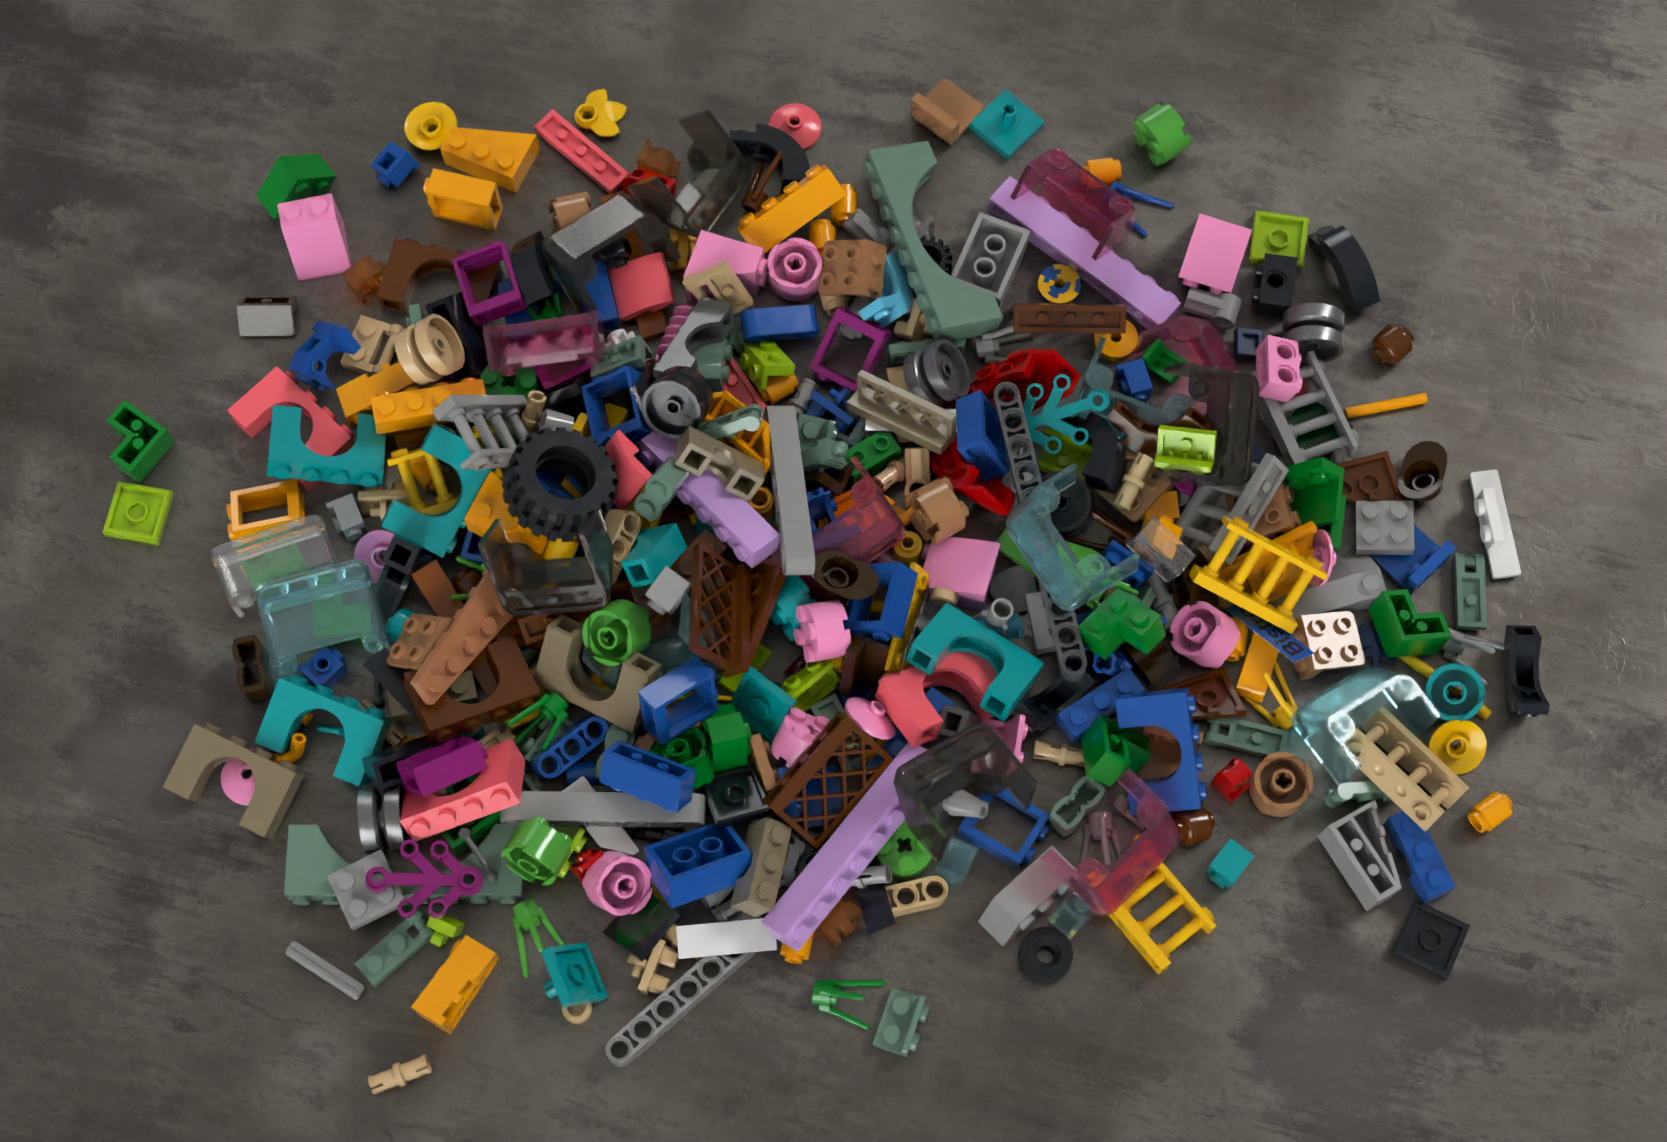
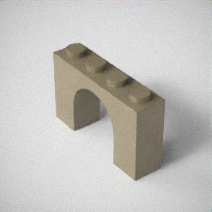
M561 614L547 625L534 676L536 684L548 692L553 691L570 703L592 712L595 716L606 719L617 725L620 729L633 733L643 724L638 691L658 679L662 664L636 652L623 663L616 689L602 688L586 676L580 663L583 624Z
M206 722L205 726L194 724L163 788L187 800L198 802L216 767L227 760L240 759L253 772L255 790L239 825L262 837L273 839L304 775L296 772L298 766L283 759L278 763L271 759L272 753L256 747L255 751L245 747L247 741L235 735H231L230 739L220 735L222 729Z

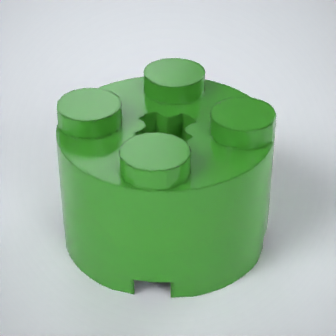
M1160 101L1134 119L1133 126L1136 131L1132 133V136L1140 147L1144 145L1148 149V156L1155 166L1165 164L1192 144L1190 134L1184 135L1182 128L1185 126L1183 120L1168 103L1163 105V101Z
M624 599L608 603L593 612L583 624L582 636L586 648L590 647L595 653L593 657L604 665L617 666L627 661L636 652L640 653L648 647L651 637V628L648 621L649 613L644 607L637 606L635 603Z
M533 816L531 820H523L518 824L504 847L501 856L502 858L504 856L507 857V867L519 877L532 883L535 879L544 880L541 885H551L571 853L570 846L573 841L568 835L558 833L549 827L545 819Z
M907 816L876 854L878 865L889 864L892 869V879L913 880L921 877L928 870L932 862L934 852L932 833L922 821ZM907 844L910 846V852L906 850L902 853L899 852V845L905 846Z

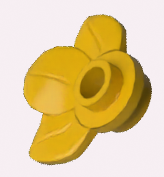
M599 89L587 96L585 103L576 109L574 118L580 128L591 129L598 136L611 137L619 134V128L616 123L624 117L627 107L617 102L607 101L606 90ZM585 116H592L591 119H584Z

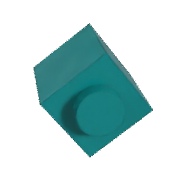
M1230 838L1206 870L1210 874L1209 879L1221 888L1225 886L1230 890L1252 861L1254 855Z

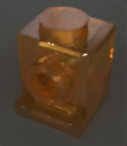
M647 139L636 161L637 168H643L669 178L675 177L680 167V161L675 160L673 153L663 147H652V141Z
M368 254L342 274L348 287L364 304L367 301L366 295L378 291L385 267L379 260L374 262Z
M840 899L816 930L839 949L842 946L841 937L844 935L847 938L858 926L855 921L861 910L852 901L848 900L845 903Z

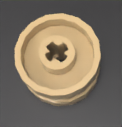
M431 314L418 321L416 325L412 324L396 334L395 351L398 360L409 377L419 385L429 386L443 378V376H448L458 371L464 365L465 355L461 340L452 325L440 315Z

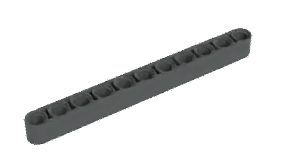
M1002 382L994 390V407L1060 672L1066 680L1076 682L1085 676L1087 659L1021 396L1014 383ZM1007 394L1014 398L1010 402H1002L999 399ZM1015 420L1020 423V426L1009 428L1006 426V423ZM1017 446L1027 449L1022 455H1017L1012 450ZM1024 472H1028L1034 478L1030 481H1023L1019 476ZM1029 499H1037L1040 505L1031 508L1025 502ZM1037 525H1042L1047 531L1042 535H1038L1032 529ZM1043 552H1049L1054 558L1051 561L1045 562L1038 556ZM1049 579H1057L1061 585L1058 588L1051 589L1046 586L1045 582ZM1056 606H1063L1068 612L1063 616H1057L1052 612V609ZM1063 633H1070L1075 639L1071 643L1065 644L1059 640V636ZM1076 660L1082 667L1077 671H1070L1065 665L1068 661Z

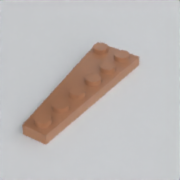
M500 547L482 572L483 578L477 587H473L467 595L469 597L468 601L453 616L455 620L449 630L442 633L436 642L435 648L430 651L410 683L426 705H433L536 591L508 547Z

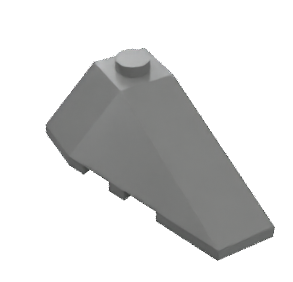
M1352 554L1337 558L1334 567H1332L1331 574L1324 585H1307L1292 609V616L1296 620L1301 615L1342 611L1354 612L1369 608L1382 591H1387L1380 568L1369 555ZM1287 595L1269 604L1277 607L1278 604L1282 605Z

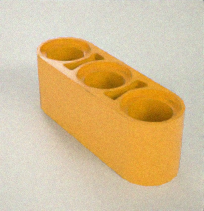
M1254 631L1235 690L1239 696L1262 703L1268 687L1263 673L1267 672L1271 677L1279 651Z

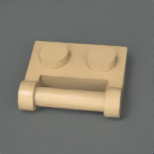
M726 260L698 274H689L682 282L685 288L691 291L698 301L701 297L710 299L701 287L707 284L718 301L732 304L733 315L753 306L752 297Z
M361 315L352 334L361 348L354 355L344 353L340 361L342 367L363 374L366 373L370 376L382 371L381 365L391 362L394 356L396 334L405 328L398 324H388ZM384 336H390L378 364L372 365Z

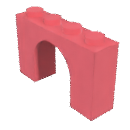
M277 366L227 410L233 421L248 436L253 438L271 422L273 405L302 408L301 414L306 415L313 422L312 434L305 444L312 452L323 456H338L346 453L355 444L352 439L355 436L345 424L339 426L334 421L336 419L335 415L326 406L321 409L315 403L317 401L316 397L307 388L302 391L297 386L298 380L288 370L284 373ZM297 479L299 485L306 492H309L320 482Z
M955 652L945 657L931 675L926 674L914 665H910L905 670L900 671V674L899 672L886 674L879 682L875 697L884 705L887 714L912 748L935 740L944 722L925 696L923 689L930 686H945L956 690L966 698L982 721L994 717L979 706L987 688L996 678V673L990 663L981 656L970 652Z
M513 739L486 748L488 758L485 761L488 768L481 771L476 780L468 787L455 794L446 796L447 791L445 788H442L422 797L405 789L400 822L411 839L416 842L519 804L525 759Z

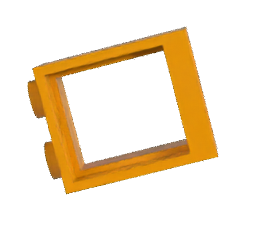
M433 168L431 176L426 178L423 188L433 216L495 231L503 209L496 182Z
M297 479L230 492L231 503L227 504V513L232 523L227 524L230 540L236 541L239 551L266 546L290 533L295 540L307 537L304 496ZM284 504L288 505V516L243 524L242 513Z

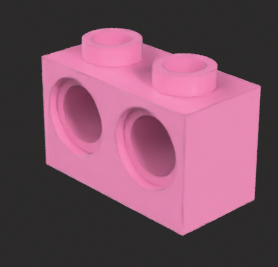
M1267 335L1256 348L1257 396L1288 403L1296 393H1299L1302 387V377H1300L1299 369L1301 354L1299 353L1298 341Z

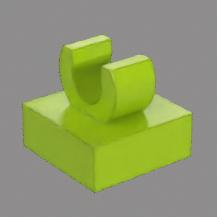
M447 914L440 919H434L430 916L426 926L435 930L430 943L439 947L442 944L446 945L450 937L454 938L461 935L466 923Z

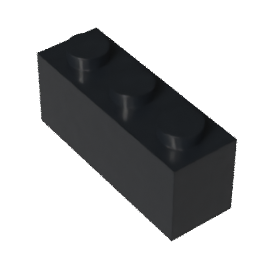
M462 292L426 304L425 307L428 315H440L452 325L464 348V365L461 369L452 373L455 383L465 378L480 375L490 363L478 329L469 317Z
M425 735L361 758L369 786L383 790L402 783L403 781L395 762L439 743L430 745Z

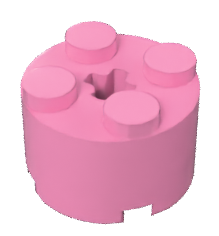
M790 238L782 244L778 243L769 253L767 263L768 279L772 292L788 301H809L818 291L822 272V258L813 243L802 238Z
M829 600L796 606V617L800 623V628H795L794 638L796 644L803 647L805 661L810 663L844 656L851 644L850 629L844 630L843 620H848L842 603L839 600Z
M1198 601V604L1193 606L1186 605L1176 614L1170 628V632L1173 633L1172 647L1178 653L1200 666L1213 668L1222 666L1224 660L1232 653L1235 644L1240 639V631L1237 629L1235 622L1230 616L1207 602Z
M792 708L785 716L771 744L772 754L777 760L780 756L787 761L785 766L790 768L831 720L824 716L815 717L806 714L798 708Z
M605 851L604 855L587 869L582 880L583 888L589 900L595 906L617 916L632 915L639 912L648 903L652 895L650 879L652 875L649 868L639 859L625 853Z

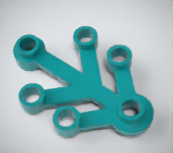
M1059 374L1054 378V388L1041 414L1030 417L1036 401L1044 395V388L1039 383L1029 385L1023 408L1031 440L1044 446L1048 453H1058L1062 449L1061 439L1056 436L1048 437L1034 429L1035 427L1046 425L1071 437L1072 441L1077 445L1085 444L1089 439L1088 431L1085 428H1077L1060 419L1088 409L1097 412L1105 410L1110 404V395L1106 390L1101 388L1094 389L1088 394L1087 398L1056 408L1064 391L1071 385V379L1068 375ZM1060 377H1064L1067 380L1065 388H1060L1057 385V380ZM1033 386H1037L1041 391L1038 397L1031 395L1030 391ZM1095 395L1102 396V405L1097 406L1093 403ZM1011 420L1006 423V426L1013 428V424L1018 421ZM1077 431L1085 433L1084 441L1076 440L1075 434ZM1050 440L1058 442L1059 447L1057 450L1049 448Z

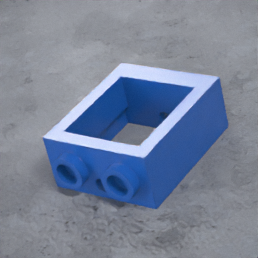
M621 366L616 368L613 373L604 377H596L592 379L591 383L581 387L591 435L596 440L595 444L598 447L608 435H614L618 430L633 444L641 441L642 438L653 432L642 415L641 401L646 391L643 373L630 366ZM629 387L636 418L610 429L603 398Z
M981 390L957 399L956 423L957 448L970 465H973L980 471L978 475L984 482L1010 473L994 406Z
M901 562L867 564L878 574V586L889 585L881 619L867 621L874 594L863 600L848 599L846 607L848 620H843L844 630L850 629L852 639H855L858 633L880 641H889L890 638H902L918 573Z
M696 656L638 691L644 728L660 746L718 711L717 697L719 695L714 683L716 675L709 664L704 665ZM695 689L693 694L665 710L666 705L690 690Z
M989 779L978 796L980 800L988 802L990 805L994 797L997 796L1037 820L1036 825L1018 854L977 830L975 827L979 823L980 818L965 817L959 826L958 834L1018 870L1022 863L1025 865L1029 864L1036 852L1032 848L1036 840L1043 841L1051 826L1047 824L1050 815L992 779Z

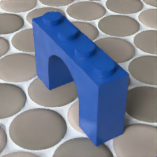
M592 259L581 265L572 267L566 265L554 270L559 292L572 293L581 298L586 304L591 325L596 334L620 329L606 265L601 260ZM510 278L497 283L500 295L513 289ZM539 303L530 306L535 311ZM525 309L505 316L513 353L523 351L522 344L538 338L534 320Z
M1189 687L1118 695L1115 702L1119 729L1140 726L1162 727L1176 737L1182 751L1181 764L1170 775L1161 778L1129 781L1127 793L1130 815L1201 809L1203 800H1207L1208 795L1206 782H1201L1199 771H1204L1202 753H1197L1196 742H1200L1199 725L1193 724L1192 713H1196V700L1194 695H1189Z

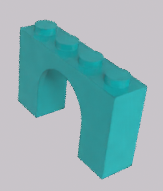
M273 405L267 476L279 479H303L309 482L324 481L335 484L381 487L384 472L386 433L377 435L373 415L358 413L355 444L349 451L338 456H323L312 452L301 440L300 422L302 408Z
M433 423L420 448L428 454L448 463L457 471L461 481V491L458 500L449 510L432 515L419 512L393 498L380 525L443 558L446 552L450 554L458 540V538L454 537L459 527L464 529L466 526L464 518L472 502H474L489 472L492 471L494 473L496 468L476 471L475 469L462 470L460 464L471 456L463 438Z
M676 523L643 529L639 531L630 553L623 559L621 565L632 587L653 584L665 566L670 568L688 547ZM592 540L576 551L569 568L563 567L562 571L558 570L553 575L564 598L587 592L596 587L595 585L583 583L579 576L581 563Z
M946 603L913 641L906 658L907 662L926 674L931 675L945 657L952 653L970 652L981 656L993 667L996 678L987 688L979 707L1005 722L1037 681L1044 662L949 603Z
M291 674L290 677L279 678L254 743L280 754L285 753L289 750L291 738L294 734L298 733L305 716L314 709H325L333 713L340 720L345 732L344 747L333 776L359 787L367 785L369 782L361 758L381 751L393 720L385 717L386 712L371 706L366 709L359 706V701L352 697L343 696L339 698L332 695L333 690L328 687L317 685L315 688L306 684L307 679L299 675Z

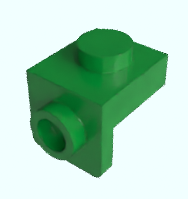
M1159 338L1153 344L1146 347L1142 356L1147 371L1171 386L1175 384L1189 366L1186 359L1167 349Z

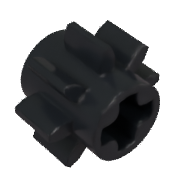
M615 232L604 236V241L598 247L601 261L605 265H614L615 269L627 265L626 260L630 259L629 256L632 255V248L628 239L625 236H616Z

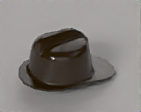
M1423 441L1410 448L1404 457L1398 479V489L1402 495L1418 501L1420 505H1425L1427 501L1435 499L1441 493L1447 466V453L1443 446L1437 442Z
M837 550L824 551L815 558V572L813 576L826 595L833 598L844 597L851 600H863L872 596L877 591L879 585L878 574L866 563Z

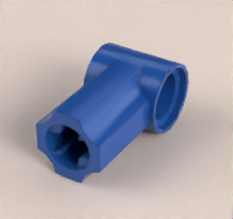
M1120 647L1106 660L1097 654L1093 655L1094 663L1092 667L1098 674H1107L1112 678L1128 667L1131 671L1135 668Z

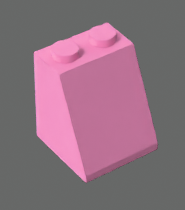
M332 193L277 204L281 229L298 281L352 271L345 225Z
M1199 213L1178 276L1183 279L1182 284L1197 289L1199 284L1210 287L1208 292L1216 295L1225 292L1231 294L1252 229Z
M701 230L683 280L689 274H698L726 260L750 296H757L760 287H765L768 279V272L766 271L768 260L764 258V248ZM707 284L701 286L710 299L715 297ZM685 288L686 301L698 302L694 294Z
M948 537L936 545L925 543L921 559L925 560L923 569L929 573L930 587L927 598L930 597L932 588H946L959 595L958 607L981 613L984 609L990 584L994 576L1001 543L958 537Z

